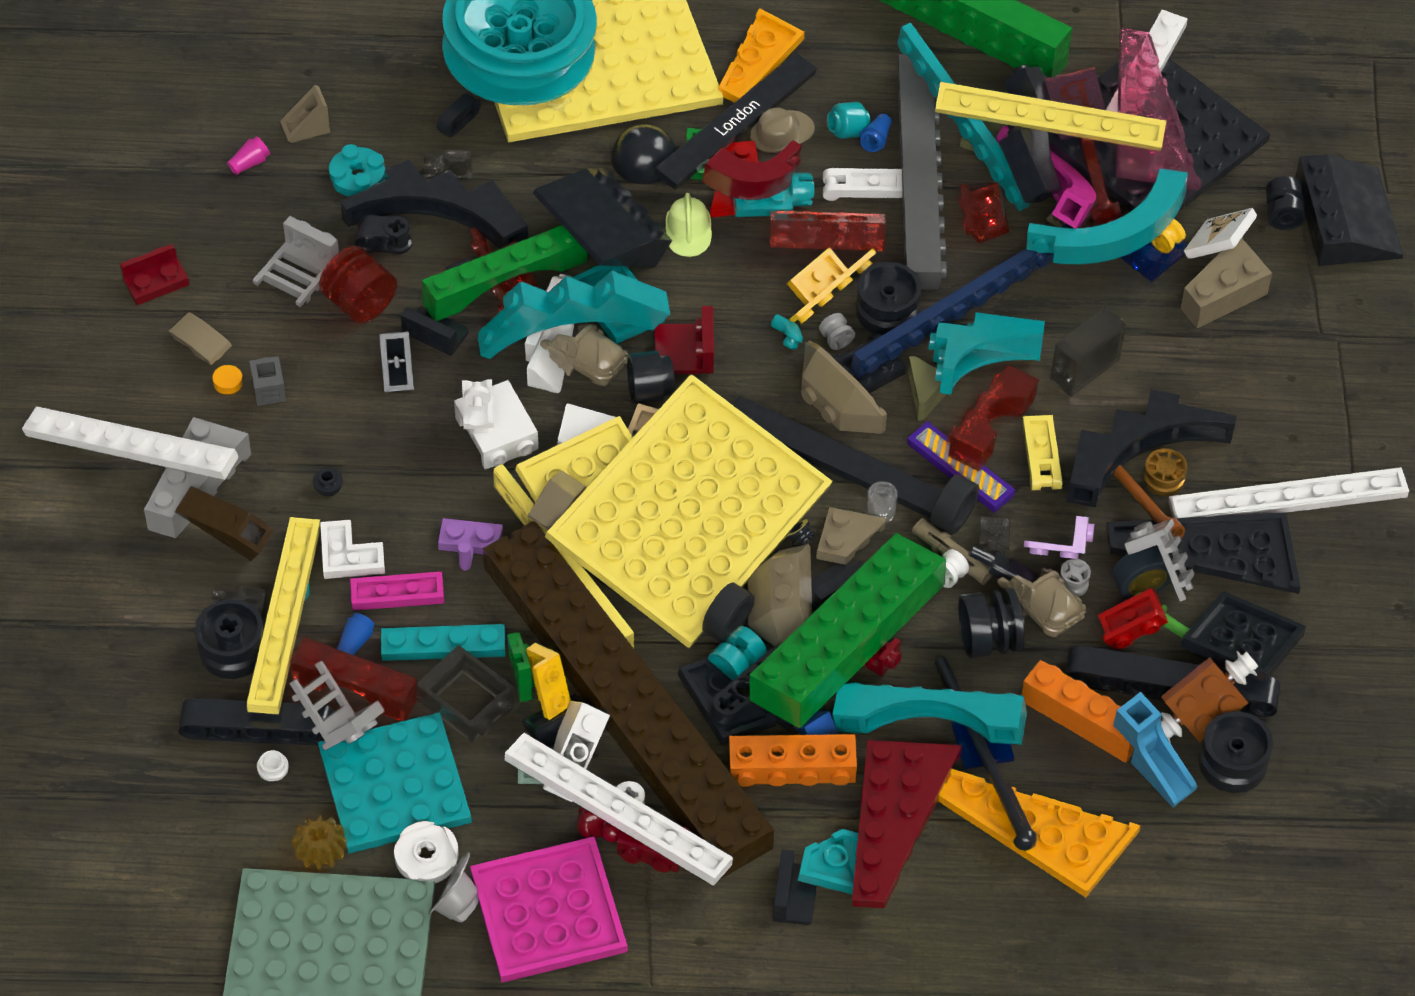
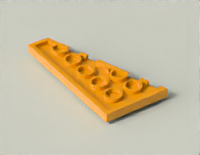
M952 769L947 783L944 784L938 796V802L1085 898L1140 832L1141 825L1131 822L1127 825L1113 821V817L1105 814L1097 816L1083 812L1081 807L1033 793L1032 796L1017 792L1015 787H1012L1032 830L1037 834L1036 845L1030 850L1023 851L1014 845L1013 840L1017 835L993 784L987 783L985 778Z

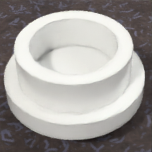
M275 750L265 752L257 762L258 774L267 781L282 779L289 769L287 758Z

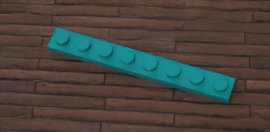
M911 23L902 26L897 41L900 51L908 56L913 63L915 72L926 81L930 93L934 97H938L940 82L955 83ZM946 114L957 124L961 136L970 142L977 158L981 161L983 160L988 167L992 179L998 182L1004 189L1008 201L1012 204L1014 203L1019 211L1029 207L1030 203H1025L1001 146L982 120Z

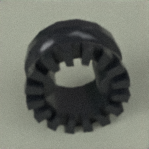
M807 519L797 522L785 535L787 539L793 540V547L804 545L805 540L809 542L808 539H812L815 536L816 531L808 527L810 523Z

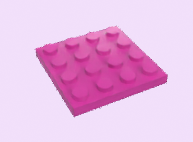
M595 837L470 866L472 880L478 890L479 905L501 983L628 952L626 939Z

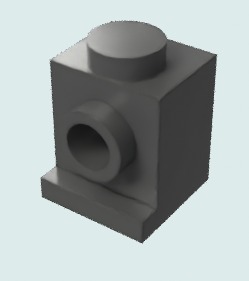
M279 356L251 360L250 368L257 406L285 402V387Z

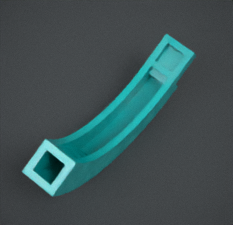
M1159 169L1156 182L1146 199L1130 213L1103 225L1075 229L1029 223L1027 250L1038 253L1054 254L1053 263L1058 264L1100 263L1128 255L1153 241L1171 224L1183 203L1187 189L1188 173Z

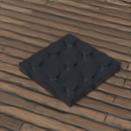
M1223 591L1182 637L1181 647L1205 658L1210 657L1213 661L1226 667V660L1234 662L1238 659L1237 651L1241 655L1247 652L1258 665L1254 670L1257 676L1251 673L1247 676L1265 683L1302 639L1306 626Z

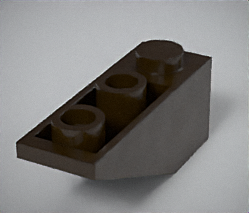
M190 486L174 511L250 561L260 554L275 530L251 513L193 486Z

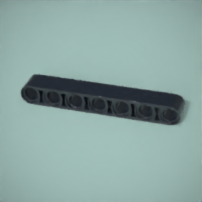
M1077 645L1071 647L1068 651L1065 674L1074 680L1084 682L1091 689L1133 696L1141 692L1146 698L1163 700L1161 698L1162 695L1199 665ZM1220 668V670H1221L1224 674H1225L1226 672H1227L1228 674H1230L1226 669ZM1246 676V685L1235 681L1233 685L1248 702L1239 711L1260 717H1271L1277 713L1280 694V682L1277 679L1269 677L1263 683Z

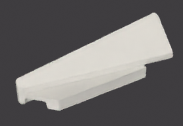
M560 274L559 277H552L547 292L568 275ZM574 324L550 328L527 337L525 355L526 361H530L527 366L528 386L554 393L561 391L565 371L559 368L558 364L550 358V353L547 349L545 350L540 346V342L544 339L553 341L558 334L572 337Z

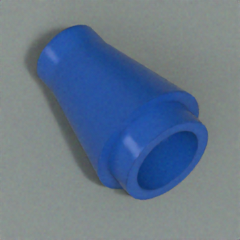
M879 114L875 120L860 132V144L866 151L877 152L884 148L889 128L892 125V120L888 115Z
M353 613L352 617H348L338 647L335 650L336 654L350 661L354 654L374 634V622L360 613Z

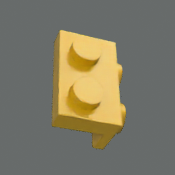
M534 643L526 648L544 717L550 720L566 710L571 700L559 653Z

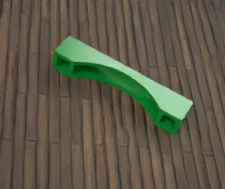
M561 225L423 279L421 302L433 320L439 321L460 313L481 294L501 282L524 273L539 270L563 272L586 263L588 252Z

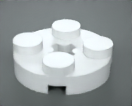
M422 821L408 826L402 831L397 844H395L394 858L396 867L407 879H418L425 882L435 881V883H438L452 874L457 866L459 856L458 843L454 834L446 827L443 829L440 826H435L434 822ZM426 847L428 851L434 850L435 853L432 854L431 858H421L419 856L421 848Z

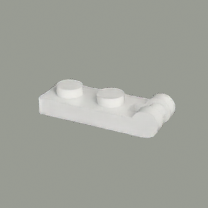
M829 168L823 171V182L826 184L823 187V197L826 200L834 201L839 197L902 198V169Z

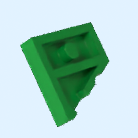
M519 632L507 634L508 652L520 702L532 700V688L535 687L526 651V648L529 647L528 643L523 644Z

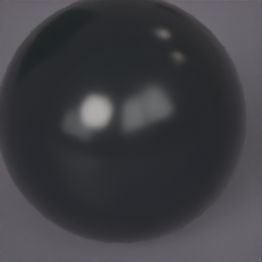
M637 125L627 129L616 140L611 155L612 166L618 175L632 183H657L662 180L654 174L655 168L673 154L677 147L673 139L664 130L652 125Z

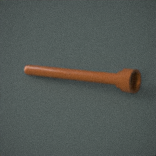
M1121 465L1118 466L1113 475L1157 524L1173 519L1174 525L1170 529L1173 537L1179 535L1181 539L1185 534L1184 526L1176 518L1167 517Z

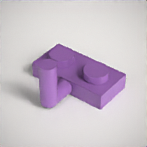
M443 518L438 549L458 552L459 566L462 570L467 571L471 568L473 554L483 555V547L502 538L503 525Z

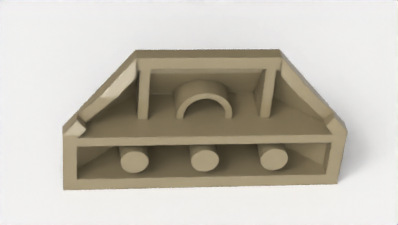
M810 340L806 342L801 388L803 399L809 405L817 408L824 420L832 423L839 431L875 434L885 432L887 413L883 408L879 407L865 388L821 346Z
M809 544L779 550L761 564L748 580V592L755 596L754 605L748 617V626L772 646L782 644L812 615L811 547Z

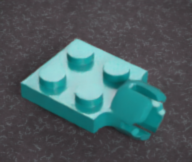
M793 173L790 186L783 192L769 198L745 200L732 197L735 217L791 216L793 207L812 205L813 201L811 198L815 194L814 182L805 180H813V176L810 173Z

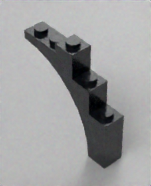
M1022 65L1012 71L1013 75L1005 79L1004 83L1009 94L1050 101L1046 82L1064 77L1062 75L1047 77V75H1043L1040 67ZM1077 83L1065 85L1061 90V97L1068 94L1070 86L1077 85ZM1007 125L1009 128L1008 136L999 141V144L1024 202H1042L1062 190L1050 154L1048 132Z
M409 159L385 170V181L374 184L371 188L356 195H351L341 201L342 220L347 227L358 224L360 218L364 215L420 214L437 216L465 225L490 240L499 250L528 239L527 223L493 180L484 185H479L468 192L451 170L425 181Z
M1151 389L1146 415L1116 409L1111 435L1081 430L1066 502L1096 508L1103 488L1117 467L1123 466L1129 460L1153 448L1183 441H1215L1231 444L1237 415L1178 404L1180 395Z

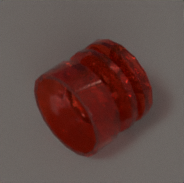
M351 246L336 254L326 265L319 280V289L355 323L363 324L372 321L387 308L395 295L397 279L381 264H377L375 259L368 255L360 246Z

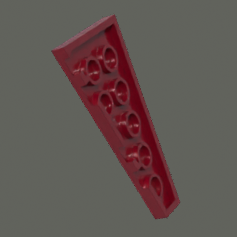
M867 740L852 907L885 909L900 879V873L906 861L909 860L917 839L920 838L938 802V796L944 784L947 783L955 762L958 761L962 753V745Z

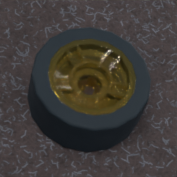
M1152 546L1130 555L1127 553L1116 563L1112 573L1121 594L1126 599H1130L1138 592H1144L1149 588H1153L1156 593H1159L1171 582L1157 546Z

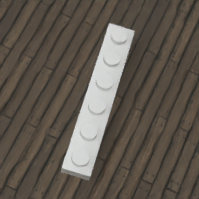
M1161 10L1109 103L1107 111L1138 115L1185 30L1187 18Z

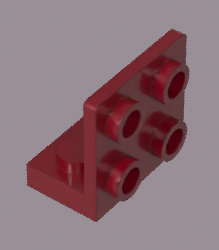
M701 306V318H696V324H659L655 328V351H659L660 356L667 355L671 358L674 374H714L713 306Z

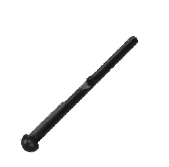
M938 658L935 664L947 689L962 692L946 658ZM965 725L1017 835L1013 840L1014 845L1023 851L1032 849L1037 843V834L1032 830L1010 783H1005L986 744V738Z

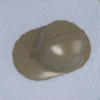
M772 108L761 115L759 121L751 130L750 138L751 141L755 140L758 150L765 153H777L782 151L792 140L799 144L808 141L814 134L815 126L812 119L802 112Z

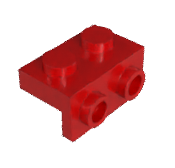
M1149 588L1098 615L1105 635L1102 636L1103 640L1114 650L1126 648L1133 643V640L1143 635L1154 634L1160 630L1161 626L1168 623L1158 595L1153 588Z

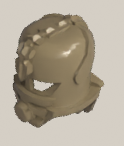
M580 324L576 337L558 334L553 341L544 339L540 342V346L548 350L550 358L558 364L559 368L566 372L567 376H570L575 370L598 386H607L627 364V351H623L622 346L605 337L602 330L599 329L597 331V326L594 324Z
M1043 568L1039 578L1033 583L1018 575L1010 581L1004 577L997 580L1001 588L1012 587L1015 589L1023 616L1025 617L1028 614L1042 628L1043 633L1050 637L1057 638L1058 635L1065 633L1085 617V604H1082V600L1078 596L1067 590L1065 581L1051 568Z

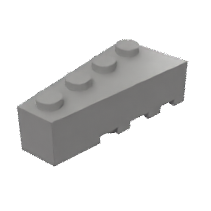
M195 417L192 418L182 437L235 449L239 457L226 477L228 480L236 472L235 468L242 460L246 461L251 455L248 433ZM166 467L144 508L148 530L176 538L190 523L174 512L190 486L214 496L224 479Z

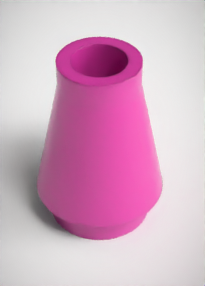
M259 137L249 138L236 154L227 161V165L235 175H238L247 169L265 162L270 152Z

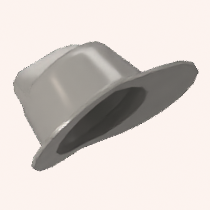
M469 852L462 857L455 867L438 902L428 915L436 911L449 919L462 923L476 908L479 902L478 890L464 872L470 857Z

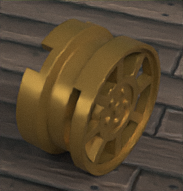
M1163 448L1153 451L1149 454L1145 463L1143 481L1147 484L1146 488L1159 496H1171L1178 493L1184 486L1187 462L1179 452L1172 449ZM1159 454H1168L1167 456H1159ZM1171 455L1176 456L1178 459L1176 460V459H1174V458H1172V457H1170V456H1171Z

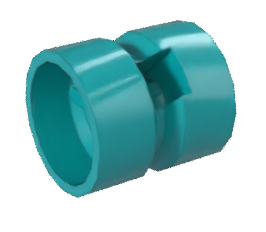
M738 626L726 638V643L719 644L709 654L708 659L733 681L766 654L767 650L763 641L755 632L747 627Z

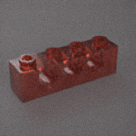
M771 211L770 248L828 249L830 247V249L840 250L874 249L875 251H885V214Z

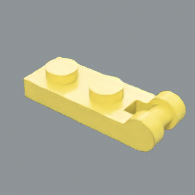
M1053 415L1023 416L1022 426L1031 491L1041 490V487H1051L1052 490L1062 489V475ZM1050 470V475H1040V471Z

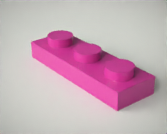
M442 571L350 578L352 611L444 604Z

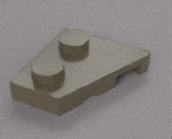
M829 507L816 559L846 565L855 557L857 551L864 549L870 543V538L877 531L882 532L885 529L886 518Z

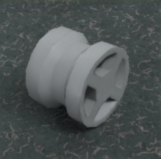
M841 313L829 315L819 326V331L823 337H827V343L833 350L846 347L855 337L854 330L851 326L846 325L847 320Z
M1080 559L1067 560L1063 563L1060 570V578L1065 581V587L1078 597L1086 593L1091 574L1089 565Z

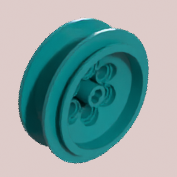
M446 0L443 9L444 35L442 43L446 66L452 76L464 88L489 101L507 105H535L555 100L575 89L592 68L595 57L594 36L597 26L595 7L592 0Z

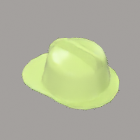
M686 193L684 198L676 200L666 215V234L673 240L669 247L674 253L685 257L698 256L705 252L711 243L710 213L700 200L691 197L690 193Z

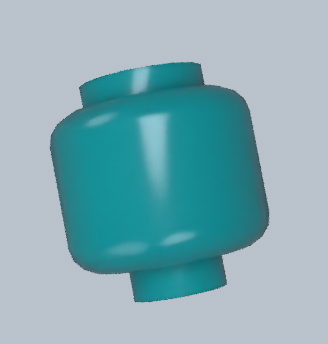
M856 101L838 103L833 106L827 115L828 129L839 139L860 137V132L870 124L869 112L865 110L861 103Z

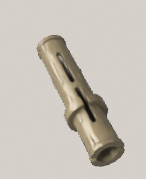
M921 518L915 524L912 533L932 547L931 551L943 555L950 549L956 550L974 566L969 565L968 574L979 581L981 585H985L991 579L992 574L988 572V566L968 556L969 551L953 541L948 532H941L924 518Z

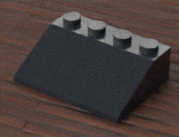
M1328 154L1302 156L1299 158L1295 178L1301 181L1303 186L1305 215L1319 266L1403 259V251L1378 167Z
M586 168L538 187L533 192L535 197L600 266L656 267L673 241L665 233V228L659 223L654 222L648 215L647 209L637 204L631 197L630 191L620 186L614 180V175L605 168Z

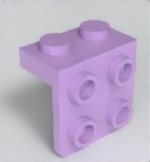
M1076 516L1073 546L1025 540L1024 547H1030V554L1048 555L1049 550L1060 551V557L1078 559L1079 553L1085 554L1086 543L1093 542L1095 524L1089 523V517Z

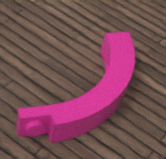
M1007 125L1002 126L995 139L998 144L999 141L1008 136L1009 128ZM1050 150L1054 170L1062 189L1052 195L1058 203L1052 215L1077 229L1081 227L1096 201V193L1090 183L1075 168Z

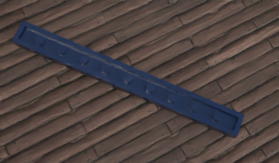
M1065 224V225H1063L1061 228H1073V227H1071V226L1068 225V224ZM1027 248L856 351L853 354L850 372L857 379L866 373H873L882 363L889 359H896L905 349L910 346H917L931 333H937L938 322L949 323L954 319H961L967 311L976 306H982L993 295L1005 292L1011 284L1018 280L1023 281L1031 272L1039 267H1046L1054 258V254L1038 253L1027 250Z

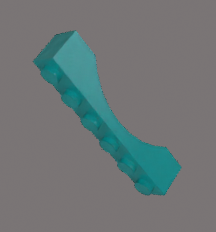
M854 682L844 684L837 691L832 715L838 732L868 734L883 725L897 720L914 717H935L966 725L980 733L991 743L1022 745L1027 710L1024 696L1013 693L990 694L982 691L960 692L952 689L931 690L921 687L873 686Z

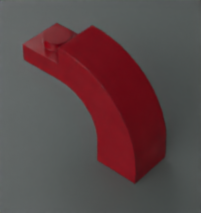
M792 140L774 158L758 163L742 160L725 148H722L706 163L702 182L724 195L738 199L757 200L775 196L790 186L793 172L801 162L799 156L802 145Z

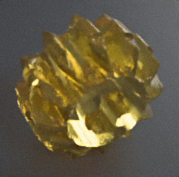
M319 814L317 821H312L307 817L305 826L297 825L296 835L292 838V845L295 848L296 858L303 860L306 868L315 863L316 868L320 871L322 864L327 863L333 868L335 864L334 859L342 860L344 856L343 849H346L347 838L344 836V828L342 825H336L333 817L323 821V817Z

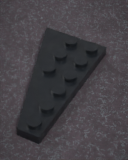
M1286 512L1176 518L1185 528V534L1177 548L1180 554L1184 552L1187 554L1188 558L1184 562L1186 570L1193 569V572L1299 594L1301 586ZM1154 520L1107 522L1106 533L1110 554L1126 555L1128 552L1124 543L1130 537V533L1135 530L1134 527L1149 521L1152 522V525L1157 523ZM1169 553V556H1170V558H1171V560H1172V559H1173V555H1172V553Z

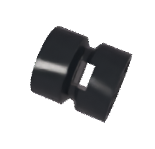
M1282 176L1271 180L1266 186L1268 221L1270 225L1279 230H1292L1301 226L1306 218L1301 181L1290 176Z

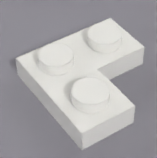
M351 520L320 522L324 579L385 574L383 542L353 544Z

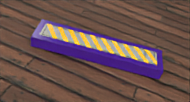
M927 421L907 438V444L949 478L959 474L978 484L979 494L977 500L992 512L998 511L1015 496L1014 488Z

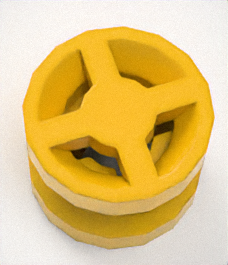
M1173 219L1171 224L1151 243L1160 252L1169 253L1174 249L1175 243H1180L1185 239V230L1178 221Z

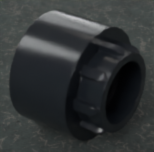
M659 351L629 353L627 355V379L633 404L663 401L664 395H671L674 392V369L669 356H660Z

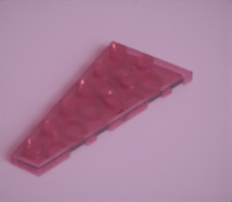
M1122 28L1119 36L1118 113L1165 120L1166 126L1161 151L1117 144L1116 177L1155 183L1159 169L1187 172V189L1199 190L1202 183L1199 176L1195 174L1192 154L1188 153L1184 142L1185 134L1173 99L1169 98L1166 78L1162 77L1158 66L1159 58L1150 32Z

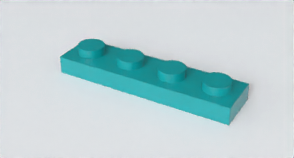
M505 624L381 628L382 661L505 657Z

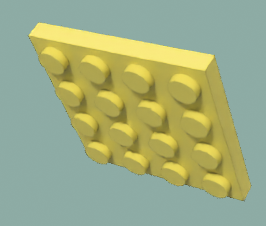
M618 416L517 464L515 470L535 503L548 481L560 470L585 485L586 490L633 437L621 417Z

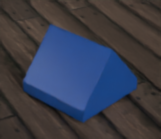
M819 710L801 728L794 726V729L800 735L838 734L829 711Z

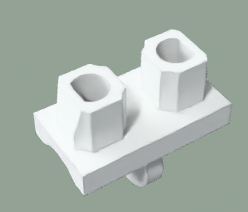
M492 379L482 382L462 381L464 429H470L471 434L488 433V428H494Z

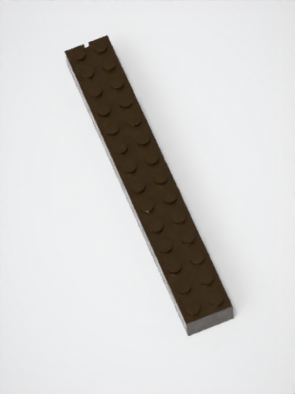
M532 521L513 531L510 540L507 536H504L483 547L484 569L543 647L559 653L565 676L589 706L610 715L605 726L606 730L678 825L690 828L691 833L733 857L732 866L720 879L772 850L774 842V829L552 542L545 538L546 535L538 524Z

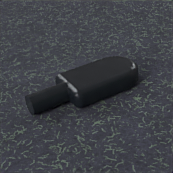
M973 545L968 553V556L989 566L988 572L999 579L1004 577L1010 581L1018 575L1032 583L1036 581L1034 573L1029 568L996 551L990 554Z

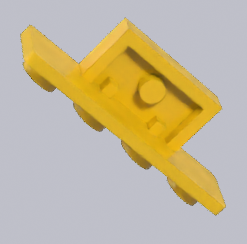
M830 247L786 283L805 305L789 320L792 322L798 320L801 324L814 314V311L811 309L814 305L818 304L822 307L834 297L831 293L834 288L837 287L841 291L853 281L850 275L854 271L861 274L873 264L869 259L876 254L875 250L871 249L849 269L846 268Z

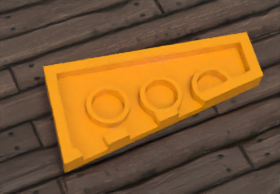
M759 8L753 25L751 24L747 31L745 41L737 50L734 62H731L719 85V91L722 92L723 97L735 103L779 67L804 40V31Z

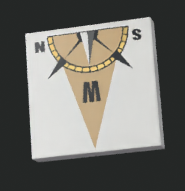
M1249 208L1207 219L1184 249L1187 258L1192 259L1235 248L1257 217L1254 209Z

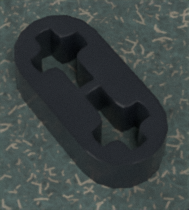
M469 92L464 93L441 114L437 122V130L449 138L455 136L478 114L481 108V100Z

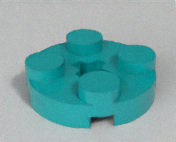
M353 144L346 145L342 148L341 152L333 157L329 164V176L333 187L344 196L356 195L371 188L374 184L385 181L383 156L368 148L357 147ZM360 169L363 173L358 172L356 175H353L352 171Z

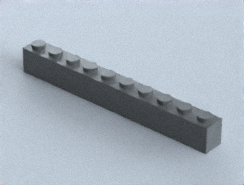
M899 54L897 83L903 188L904 265L917 274L921 282V290H940L941 278H946L947 263L946 261H941V256H945L946 241L945 239H940V234H944L945 220L944 216H939V211H943L944 199L943 194H938V190H942L943 178L942 173H937V168H941V151H936V146H940V129H935V125H939V113H936L934 108L937 97L930 93L928 84L923 77L915 72L913 63L908 56Z

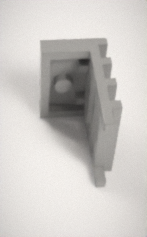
M289 216L283 223L286 242L255 276L253 284L258 286L263 280L297 297L296 305L301 307L305 302L308 303L311 300V294L315 290L318 291L321 288L320 284L324 279L328 280L333 268L339 267L338 240L330 233L322 232L311 227L305 221H299ZM284 258L316 274L317 276L316 278H314L280 261V259ZM273 269L308 287L303 289L270 271Z
M1173 519L1152 525V522L1149 521L1134 527L1135 530L1130 533V537L1124 543L1128 555L1157 545L1179 601L1186 600L1182 588L1186 587L1187 591L1193 589L1191 579L1195 574L1193 569L1187 571L1184 562L1188 557L1186 552L1179 553L1177 548L1181 542L1179 535L1173 537L1170 529L1174 525ZM1169 553H1172V555H1173V559H1172V560H1171V558H1170V556H1169ZM1176 570L1180 572L1179 577L1176 574Z
M321 660L315 664L321 674L304 688H302L297 679L289 684L296 693L292 696L294 702L301 701L306 709L302 712L304 718L311 717L315 724L312 731L314 734L320 732L325 740L322 747L324 750H327L343 740H346L349 744L364 735L363 732L377 724L375 718L382 714L384 709L379 701H376L354 713ZM323 682H326L331 691L312 704L307 694ZM333 698H336L341 707L322 720L317 711Z

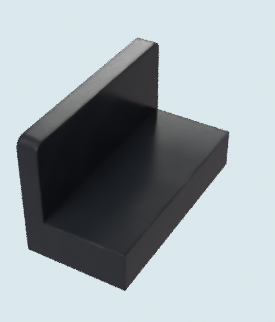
M422 306L417 311L406 308L401 314L402 332L409 331L410 337L450 356L454 354L469 334L467 327L448 318L439 321L433 320L426 308Z
M861 560L853 566L849 562L846 565L836 563L811 580L812 608L816 611L864 563Z
M781 850L773 921L811 925L817 885L797 881L801 864L794 863L793 850Z

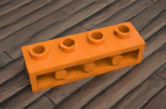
M1042 660L1037 663L1023 681L1021 696H1024L1025 704L1127 763L1133 755L1134 747L1113 726L1116 712L1120 706L1115 704L1111 698L1101 696L1091 690L1084 682L1074 680L1062 673L1058 667L1049 665Z
M855 734L729 736V772L742 787H749L754 784H770L772 786L802 784L812 786L817 783H833L835 785L856 783L857 758Z

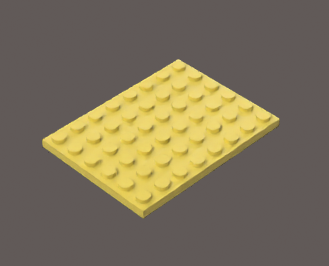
M592 0L597 16L596 33L594 36L595 57L592 68L585 79L569 93L545 103L507 105L494 102L509 143L722 105L724 97L722 92L719 91L718 81L686 0Z
M691 374L547 531L545 538L686 647L690 648L704 632L702 630V623L705 614L718 593L727 584L732 582L743 587L754 571L767 560L786 538L785 535L827 491L832 480Z

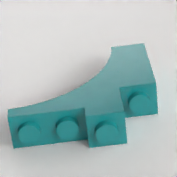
M975 312L974 323H968V326L938 322L937 333H931L929 350L934 351L933 362H938L935 381L941 382L940 393L951 395L954 386L964 375L984 365L1010 360L1040 361L1045 321Z

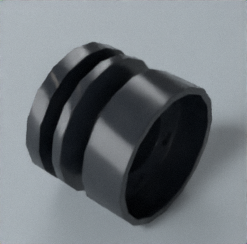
M1012 587L1004 588L1002 596L997 589L990 592L989 605H987L981 592L961 594L959 596L958 616L961 637L966 654L970 659L990 656L992 654L993 641H995L1001 654H1006L1009 646L1013 652L1023 650L1025 623L1015 589Z

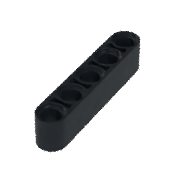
M190 698L182 704L178 732L187 739L318 746V742L325 741L320 732L314 734L312 731L315 724L311 717L304 718L302 712L306 710L302 703L281 702L279 714L248 712L247 701ZM324 705L317 712L322 720H324L334 710Z

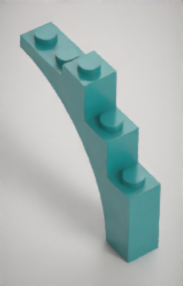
M615 271L608 273L595 286L565 276L549 292L520 281L503 297L504 309L477 333L480 355L491 359L498 352L524 337L568 324L616 322L653 330L670 315L667 293Z

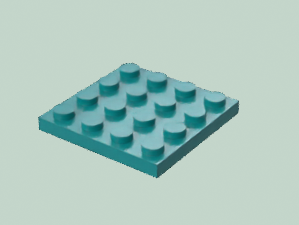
M440 712L363 732L364 735L348 744L346 740H343L327 750H324L322 747L325 741L318 742L348 854L397 842L402 831L417 822H434L435 826H440L443 829L444 827L449 829L472 823L471 813Z

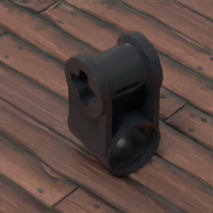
M364 215L359 220L355 245L359 250L367 253L403 254L412 247V238L408 234L410 230L409 222L400 216Z

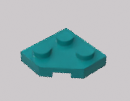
M841 829L833 833L831 838L819 844L815 842L805 847L797 881L853 894L858 833Z

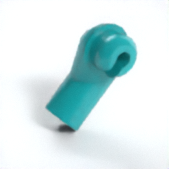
M779 314L774 316L771 327L787 335L783 340L784 346L793 351L796 350L799 342L802 343L803 341L799 326Z

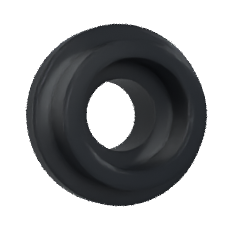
M322 468L313 476V486L323 496L337 494L343 485L342 474L334 468Z

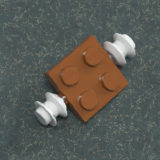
M1237 651L1238 659L1236 661H1225L1226 670L1230 674L1227 672L1224 674L1209 657L1161 696L1175 713L1173 715L1174 718L1168 713H1161L1162 729L1169 742L1173 735L1182 737L1180 725L1182 726L1183 724L1201 742L1207 725L1215 717L1225 712L1239 711L1248 704L1247 700L1233 685L1235 681L1246 685L1245 677L1250 673L1257 676L1254 670L1258 665L1247 652L1241 655Z

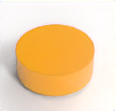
M224 365L214 371L213 385L219 393L233 394L242 387V373L237 367Z

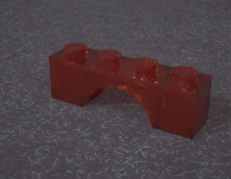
M1010 365L1001 374L997 373L991 382L990 389L987 392L983 391L978 397L975 408L973 410L968 409L959 428L954 427L950 432L947 440L950 444L948 456L979 472L994 452L997 433L991 428L989 422L1003 416L1022 417L1035 401L1039 379Z
M305 637L290 660L293 681L297 679L300 684L307 686L321 675L315 664L322 660L338 686L358 693L370 704L379 701L384 709L382 714L399 721L407 720L418 700L416 678ZM323 682L315 689L322 691L327 686L326 682Z

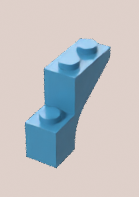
M1140 692L1117 710L1113 726L1134 747L1131 764L1174 808L1197 789V784L1165 736L1161 725L1162 714Z

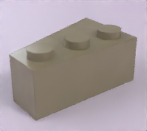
M1241 238L1235 248L1221 251L1184 288L1181 310L1196 328H1200L1267 295L1272 272L1244 239Z

